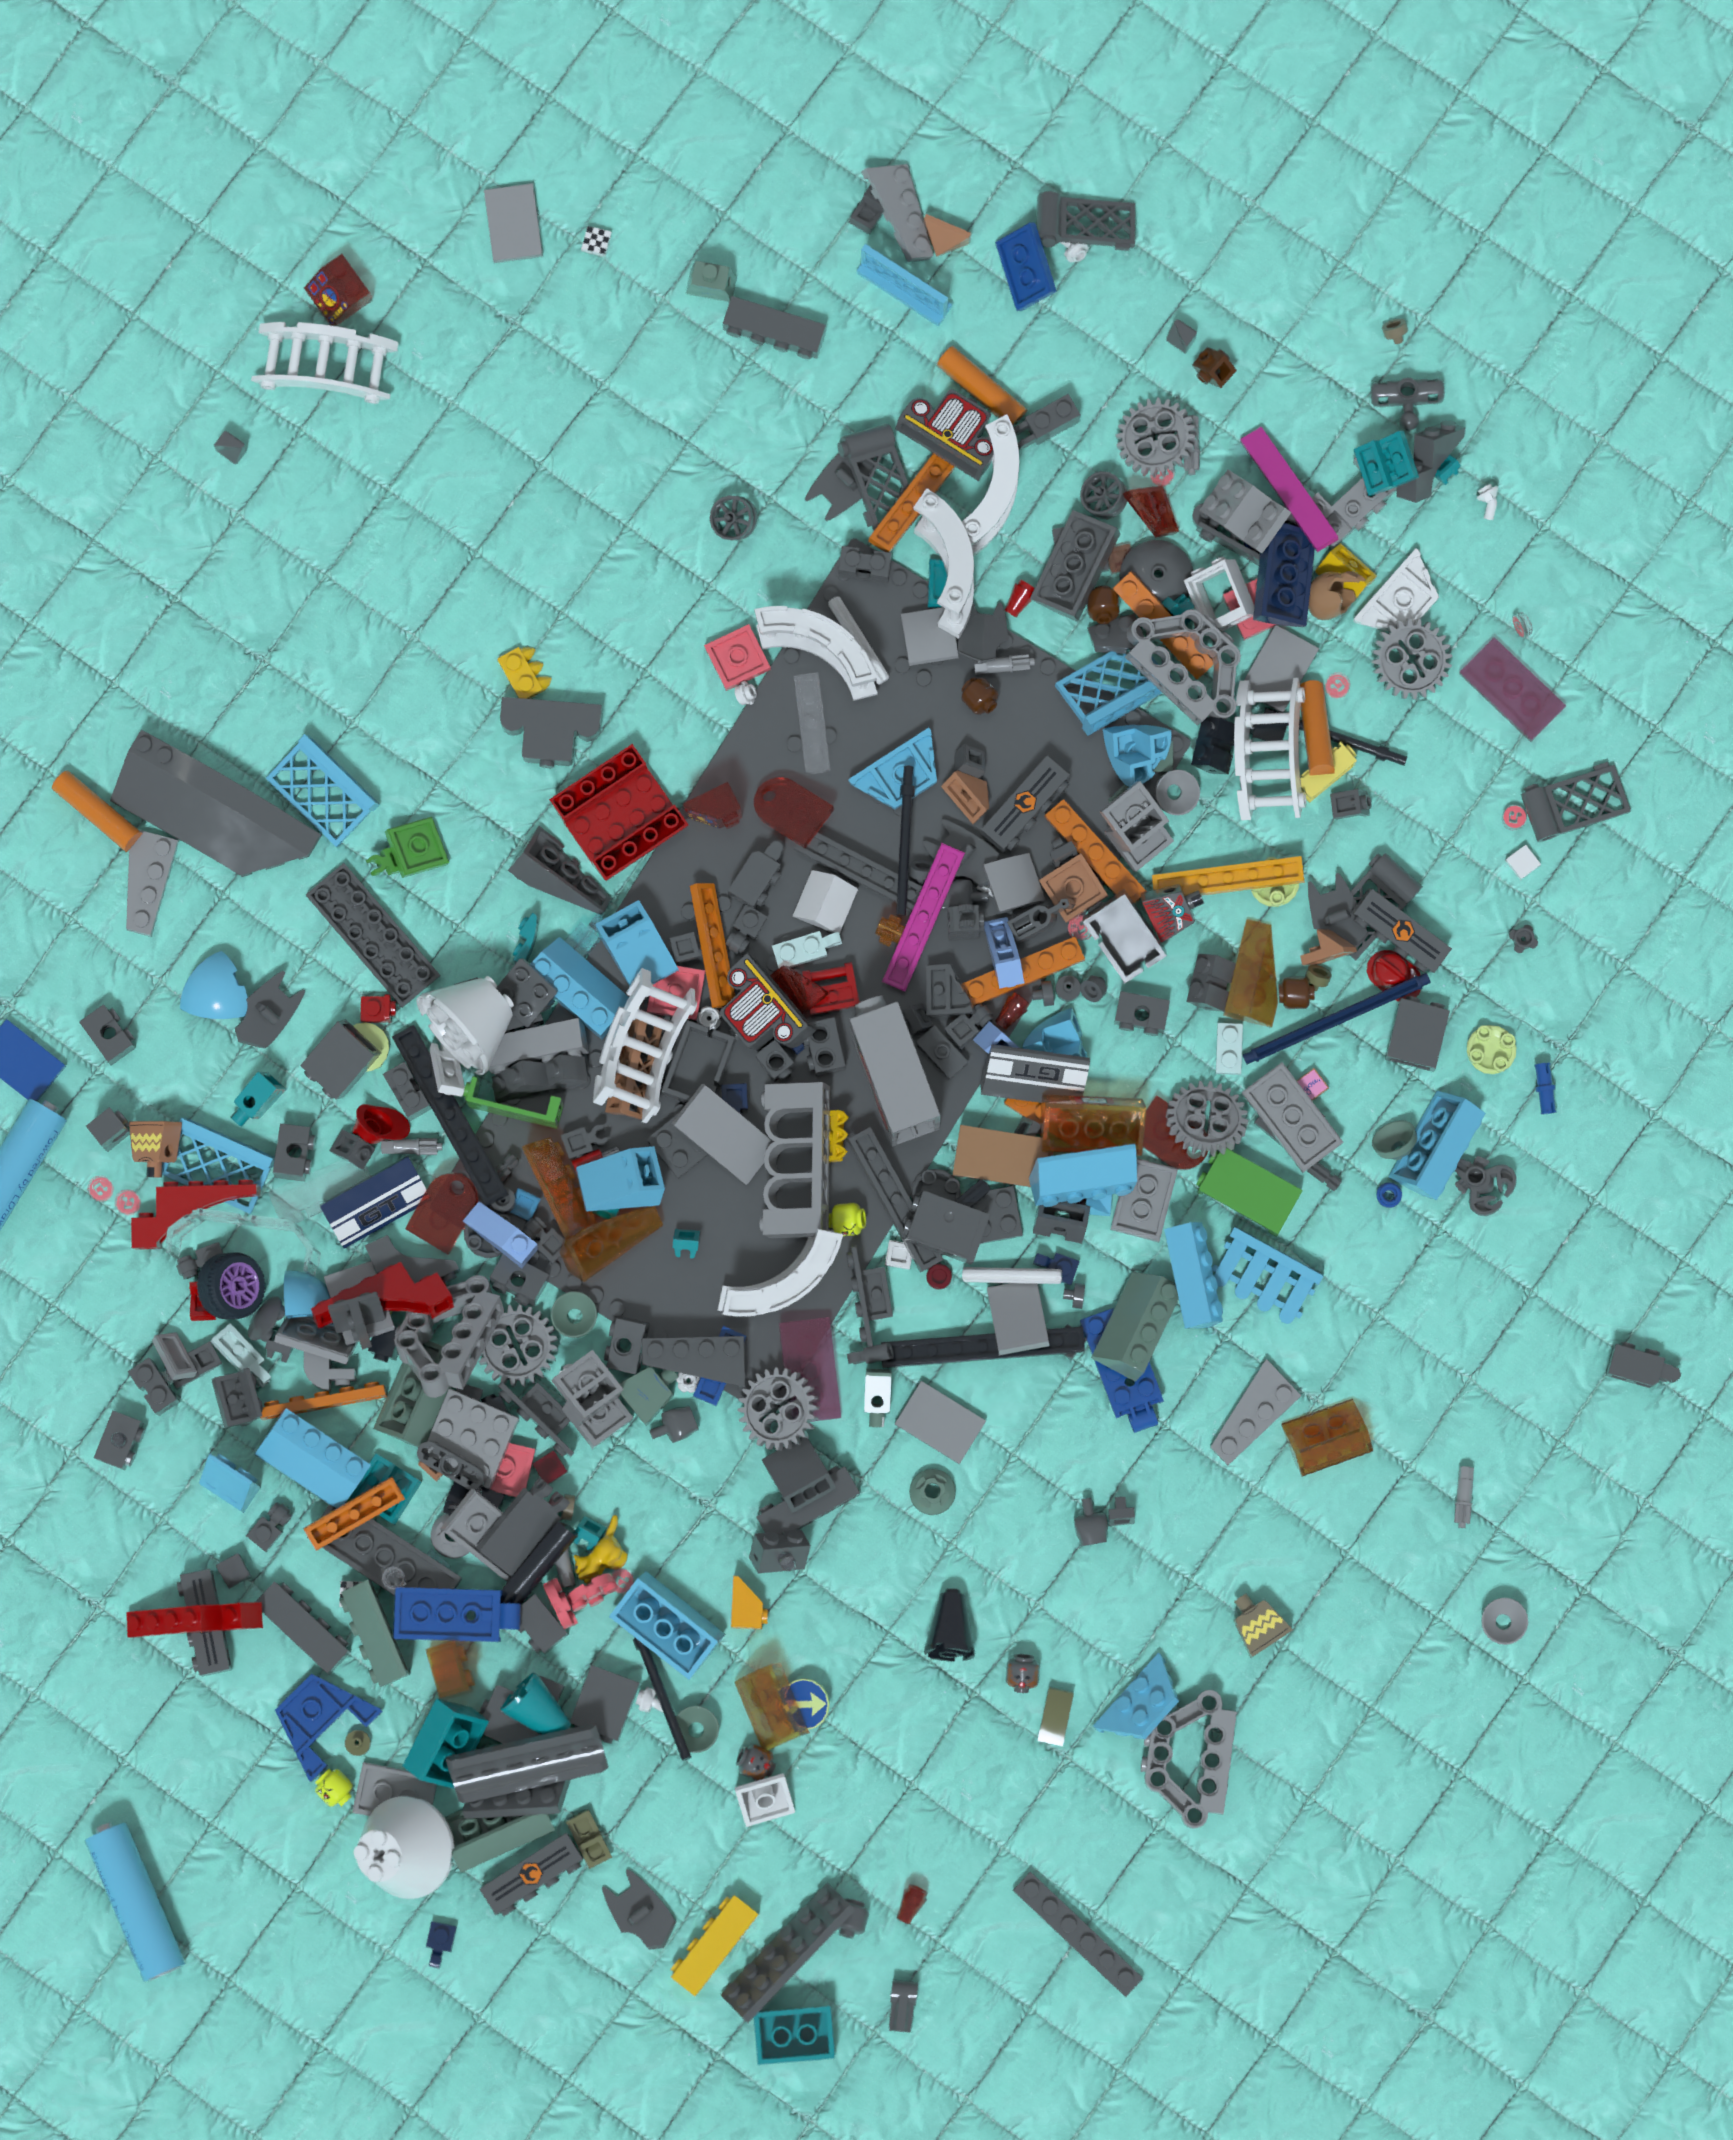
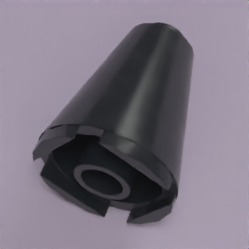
M946 1589L944 1593L939 1595L924 1647V1655L928 1654V1658L955 1662V1657L963 1656V1661H968L975 1657L966 1598L958 1589Z

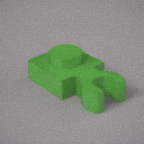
M391 848L383 849L380 855H372L366 860V863L374 862L378 867L371 872L372 876L379 875L385 869L388 876L400 873Z

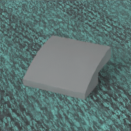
M944 607L901 614L909 666L958 658L955 636L938 627V621L945 610Z
M1029 853L983 865L998 913L1018 907L1024 908L1045 901Z

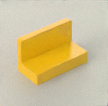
M1341 543L1329 552L1315 570L1318 575L1328 571L1338 573L1352 571L1361 575L1366 581L1343 583V588L1355 592L1356 599L1377 577L1374 572Z

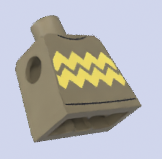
M1246 1593L1234 1601L1242 1615L1233 1621L1250 1658L1292 1631V1628L1265 1600L1254 1605Z

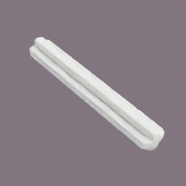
M839 596L834 597L828 602L830 609L840 625L854 637L855 641L866 652L873 665L877 684L886 682L889 679V675L841 598Z
M965 1267L962 1271V1279L964 1282L1060 1284L1062 1281V1270Z

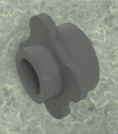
M1530 925L1510 931L1509 938L1514 942L1515 952L1522 953L1525 949L1537 947L1538 941L1534 938L1533 928Z

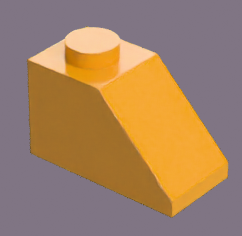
M733 1576L731 1628L762 1630V1624H767L768 1609H763V1602L739 1576Z

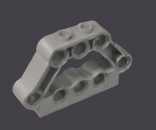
M1192 609L1176 616L1152 620L1145 617L1138 618L1127 629V638L1134 647L1125 658L1196 725L1203 722L1207 716L1226 720L1233 715L1236 710V701L1234 699L1236 666L1240 662L1241 654L1233 644L1234 640L1225 632L1221 633L1209 616H1203L1197 610ZM1186 618L1194 622V629H1188L1185 626L1184 621ZM1137 626H1141L1146 630V637H1140L1137 634ZM1177 636L1190 637L1194 641L1198 652L1208 654L1212 658L1214 672L1211 697L1207 695L1206 687L1203 683L1193 681L1188 677V670L1185 666L1175 664L1170 660V654L1167 649L1160 646L1156 647L1151 641ZM1203 636L1211 637L1213 641L1211 647L1203 643ZM1221 653L1229 654L1231 658L1230 664H1226L1221 660ZM1152 654H1157L1161 657V665H1156L1152 662ZM1171 671H1175L1179 674V682H1174L1171 680ZM1189 688H1193L1198 692L1197 700L1189 697ZM1217 702H1222L1226 705V713L1218 711L1216 707Z
M472 1276L465 1282L447 1287L452 1295L454 1308L433 1319L430 1315L406 1311V1317L402 1325L398 1326L394 1342L399 1358L403 1363L410 1366L420 1380L424 1393L429 1397H440L447 1391L449 1386L464 1389L504 1312L500 1295L492 1294L489 1281L484 1276ZM463 1314L462 1321L452 1329L453 1338L451 1342L445 1344L441 1350L442 1359L440 1363L436 1364L423 1347V1344L433 1337L432 1327L434 1323L439 1322L441 1319Z
M1213 1690L1201 1692L1195 1701L1170 1715H1166L1162 1721H1166L1171 1725V1732L1168 1735H1161L1156 1727L1144 1740V1746L1148 1747L1147 1757L1142 1756L1140 1772H1145L1144 1782L1146 1787L1150 1791L1157 1792L1181 1816L1183 1824L1191 1829L1203 1826L1207 1820L1208 1813L1224 1814L1237 1712L1221 1710L1222 1699ZM1211 1696L1215 1699L1216 1706L1213 1710L1203 1708L1202 1699L1204 1697ZM1205 1715H1209V1726L1203 1732V1739L1207 1746L1206 1751L1200 1757L1203 1776L1196 1784L1198 1794H1200L1199 1804H1196L1169 1777L1166 1771V1764L1173 1756V1750L1169 1745V1741L1175 1732ZM1217 1728L1221 1731L1222 1738L1219 1742L1209 1740L1208 1732L1210 1729ZM1162 1746L1167 1749L1168 1756L1166 1760L1159 1761L1154 1757L1156 1747ZM1212 1753L1218 1757L1219 1763L1215 1768H1210L1205 1764L1207 1754ZM1154 1772L1163 1774L1165 1781L1162 1786L1157 1787L1151 1783L1150 1777ZM1205 1779H1210L1215 1783V1790L1211 1794L1205 1793L1201 1788V1784ZM1191 1808H1196L1201 1813V1819L1197 1823H1192L1187 1818V1813Z

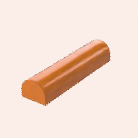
M954 346L948 348L937 362V366L998 419L1007 414L1014 427L1028 411L1027 408Z
M1317 680L1305 681L1300 684V688L1304 687L1305 702L1301 703V716L1309 776L1334 774L1335 768L1323 683Z
M70 771L62 772L54 781L52 790L126 853L143 834Z
M391 1476L305 1526L303 1529L317 1551L403 1501L405 1498Z

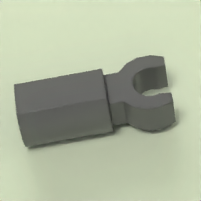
M891 1343L865 1347L860 1352L848 1353V1364L864 1362L872 1364L891 1360L894 1358Z

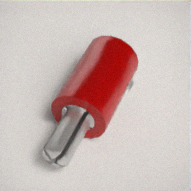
M617 1147L603 1153L600 1152V1149H597L588 1154L580 1155L571 1161L576 1171L578 1166L620 1151Z

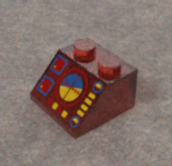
M343 254L324 265L304 287V290L330 326L338 325L373 301L369 290Z
M728 782L683 803L686 818L719 829L724 826L726 829L734 827L740 823L739 819L742 818L741 807Z

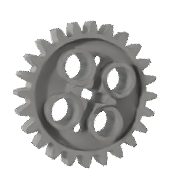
M1157 398L1155 404H1152L1150 399H1147V406L1144 407L1138 402L1139 410L1137 411L1130 408L1131 416L1123 415L1122 417L1126 424H1118L1119 430L1123 433L1116 434L1117 440L1121 441L1116 446L1118 450H1122L1119 454L1122 459H1126L1125 464L1127 467L1133 465L1132 469L1135 473L1141 469L1144 477L1151 471L1153 478L1156 477L1157 471H1160L1163 477L1166 476L1167 469L1175 473L1174 466L1176 464L1183 468L1184 465L1181 460L1183 458L1186 460L1191 459L1187 451H1195L1191 443L1197 441L1196 436L1193 435L1196 432V428L1194 425H1191L1193 420L1191 416L1187 417V410L1182 409L1180 411L1179 403L1172 406L1170 399H1167L1163 405L1160 398ZM1172 420L1169 426L1161 427L1163 421ZM1140 426H1148L1145 432H1137ZM1155 435H1159L1158 440L1154 441ZM1169 443H1176L1173 449H1165ZM1144 449H1152L1149 455H1141Z
M1407 618L1405 626L1398 620L1396 621V629L1392 625H1388V634L1380 632L1383 640L1374 641L1379 646V649L1371 650V653L1377 655V659L1370 662L1378 665V668L1372 672L1381 674L1377 682L1385 681L1384 690L1393 688V696H1396L1401 691L1402 699H1406L1409 693L1412 699H1417L1418 692L1422 697H1426V689L1431 693H1435L1434 684L1442 686L1443 683L1439 678L1449 676L1444 672V668L1452 667V665L1446 663V659L1451 658L1452 655L1445 654V650L1450 647V644H1442L1446 636H1437L1438 627L1430 630V622H1426L1422 627L1421 619H1417L1413 625L1411 618ZM1414 634L1420 638V644L1415 649L1409 644V639ZM1399 640H1402L1404 647L1406 648L1409 654L1416 655V657L1414 658V662L1418 666V668L1424 673L1423 678H1421L1416 666L1413 663H1407L1409 656L1405 652V650L1402 647H1400L1398 643ZM1394 648L1400 653V658L1395 663L1389 659V653ZM1427 655H1430L1434 660V664L1430 669H1426L1423 665V660ZM1407 669L1411 670L1414 675L1410 683H1406L1403 680V673Z
M1199 1081L1196 1088L1192 1083H1189L1188 1090L1181 1087L1179 1094L1174 1093L1172 1101H1169L1166 1118H1168L1166 1126L1171 1127L1170 1135H1176L1175 1143L1184 1142L1182 1149L1190 1146L1192 1147V1154L1196 1153L1197 1150H1201L1202 1156H1205L1206 1151H1210L1213 1157H1215L1216 1150H1219L1224 1155L1226 1147L1234 1150L1235 1143L1240 1144L1242 1137L1245 1136L1248 1124L1246 1119L1248 1111L1243 1110L1245 1103H1237L1239 1095L1230 1096L1231 1088L1223 1091L1221 1083L1216 1088L1213 1087L1212 1081H1209L1208 1086H1204L1202 1081ZM1206 1101H1210L1207 1137H1205L1203 1131L1206 1118Z
M519 1304L517 1311H513L511 1305H508V1312H503L481 1354L484 1357L478 1361L480 1365L488 1364L484 1371L486 1374L493 1371L492 1379L494 1381L501 1377V1382L504 1384L510 1380L512 1387H515L517 1381H520L522 1386L525 1387L526 1379H530L534 1384V1376L536 1374L544 1378L541 1371L543 1368L551 1370L547 1362L556 1361L551 1352L558 1351L557 1346L551 1345V1343L558 1341L557 1336H550L555 1329L553 1326L546 1327L549 1323L548 1318L540 1321L542 1316L540 1311L532 1315V1307L529 1306L526 1312H523L522 1305ZM521 1324L530 1326L529 1331L524 1335L516 1332ZM507 1326L511 1327L520 1344V1348L527 1361L526 1366L522 1364L516 1349L513 1348L514 1344L506 1330ZM497 1335H505L507 1337L503 1345L498 1346L494 1344V1339ZM532 1346L540 1348V1353L536 1357L527 1356V1351ZM509 1357L517 1359V1363L513 1368H506L504 1366L505 1360Z
M775 1367L774 1374L771 1370L765 1369V1377L757 1373V1382L748 1381L751 1389H742L747 1395L746 1398H739V1401L744 1403V1407L737 1409L738 1412L744 1413V1417L740 1418L739 1422L747 1423L743 1431L751 1432L750 1440L758 1438L757 1445L763 1446L766 1443V1449L770 1450L775 1445L776 1450L782 1451L783 1444L787 1449H792V1441L800 1445V1436L809 1438L806 1430L815 1429L810 1423L811 1420H818V1417L813 1415V1411L820 1409V1407L813 1405L818 1396L810 1395L815 1388L813 1386L805 1387L808 1379L802 1378L799 1380L800 1373L794 1372L791 1375V1369L785 1368L782 1373L781 1368ZM785 1385L787 1393L781 1398L779 1396V1389ZM794 1396L797 1397V1399L794 1402H790L794 1398ZM761 1399H764L766 1407L760 1412L758 1403ZM778 1404H779V1405H783L782 1407L779 1408L780 1414L774 1413L775 1411L778 1410V1406H777ZM794 1407H797L799 1415L793 1420L791 1411ZM763 1416H767L763 1422L760 1421ZM776 1420L778 1422V1429L775 1433H772L770 1425Z

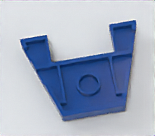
M313 1674L275 1709L310 1782L328 1767L310 1746L347 1709L366 1728L383 1712L380 1708Z

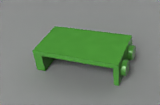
M472 1076L471 1083L467 1082L465 1085L463 1096L470 1108L558 1129L564 1106L562 1099L559 1097L551 1096L547 1114L544 1115L479 1099L478 1094L481 1084L477 1077Z
M1226 1148L1224 1155L1216 1150L1215 1157L1211 1156L1208 1162L1212 1165L1208 1174L1203 1171L1196 1183L1200 1187L1197 1193L1208 1195L1269 1229L1268 1233L1277 1237L1303 1190Z

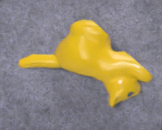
M615 1514L611 1518L605 1536L597 1543L594 1550L588 1556L573 1555L576 1574L579 1575L580 1580L584 1579L586 1585L592 1583L591 1579L602 1575L605 1568L618 1570L627 1561V1553L622 1549L619 1541L614 1536L618 1525V1517Z

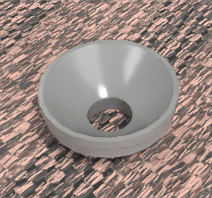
M1171 770L1163 774L1157 781L1154 791L1155 799L1159 807L1166 813L1184 815L1193 810L1197 805L1200 797V787L1195 777L1189 772ZM1175 784L1180 788V795L1177 799L1172 800L1168 797L1167 790L1169 786Z
M446 1513L440 1516L432 1526V1545L444 1557L451 1559L464 1557L469 1551L456 1541H448L445 1537V1532L440 1529L450 1517Z
M1499 1598L1489 1603L1484 1609L1481 1619L1482 1628L1486 1636L1493 1642L1502 1645L1512 1644L1521 1639L1528 1627V1616L1523 1606L1517 1601L1510 1598ZM1504 1614L1510 1618L1511 1624L1508 1629L1501 1630L1496 1626V1618L1499 1615Z

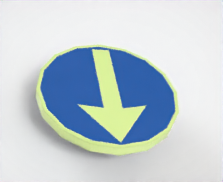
M800 1679L793 1681L785 1688L781 1695L780 1707L782 1715L790 1725L797 1729L808 1730L816 1728L824 1722L829 1713L830 1702L828 1694L823 1686L814 1680Z

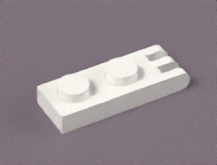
M431 1043L430 1055L438 1092L462 1097L465 1085L460 1062L443 1045L439 1049L438 1044Z

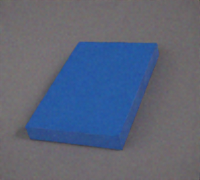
M1028 223L995 242L1016 311H1023L1057 292L1036 223Z
M6 1019L0 1026V1079L28 1101L33 1099L38 1102L66 1065Z

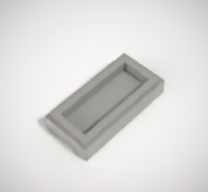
M177 1332L154 1336L152 1342L172 1380L191 1378L196 1375L197 1370Z

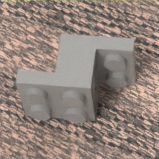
M1227 470L1219 479L1217 486L1205 499L1204 504L1199 510L1260 553L1264 552L1291 514L1285 507L1230 470Z
M1136 781L1099 811L1110 826L1105 831V834L1133 872H1137L1174 842L1164 828V825L1169 822L1168 818L1141 781Z
M593 1350L552 1379L553 1384L567 1400L562 1411L592 1449L633 1420V1416L618 1398L624 1389Z

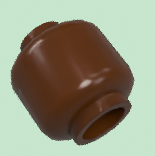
M1102 585L1090 592L1087 601V613L1093 621L1100 624H1108L1119 616V596L1112 588Z
M971 678L962 687L961 699L975 714H989L996 708L998 691L985 678Z
M1305 976L1285 977L1283 983H1279V1003H1283L1286 1009H1306L1309 1006L1310 1000H1315L1314 985H1309V980Z

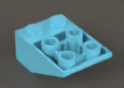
M639 900L595 924L600 939L629 986L642 968L651 971V983L653 984L679 970Z
M654 1146L630 1148L576 1167L586 1212L660 1205L665 1187Z
M218 1453L216 1457L209 1454L199 1484L244 1513L261 1488L255 1484L258 1479L241 1467L238 1471L234 1470L237 1465Z

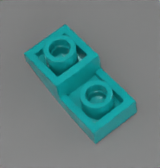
M534 913L529 918L525 916L518 927L520 930L519 936L525 943L522 944L520 942L512 954L515 956L513 959L515 964L521 958L528 961L533 951L538 931V918Z

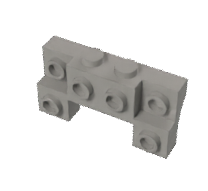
M1354 458L1353 464L1360 470L1357 459ZM1362 478L1333 506L1319 493H1316L1312 497L1313 501L1339 538L1329 547L1333 550L1355 529L1360 531L1369 522L1367 518L1373 512L1377 515L1386 507L1387 503L1385 501L1397 491V487L1368 496Z

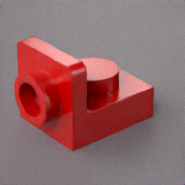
M385 994V996H361V1023H391L392 1016H396V1001H392L390 994Z

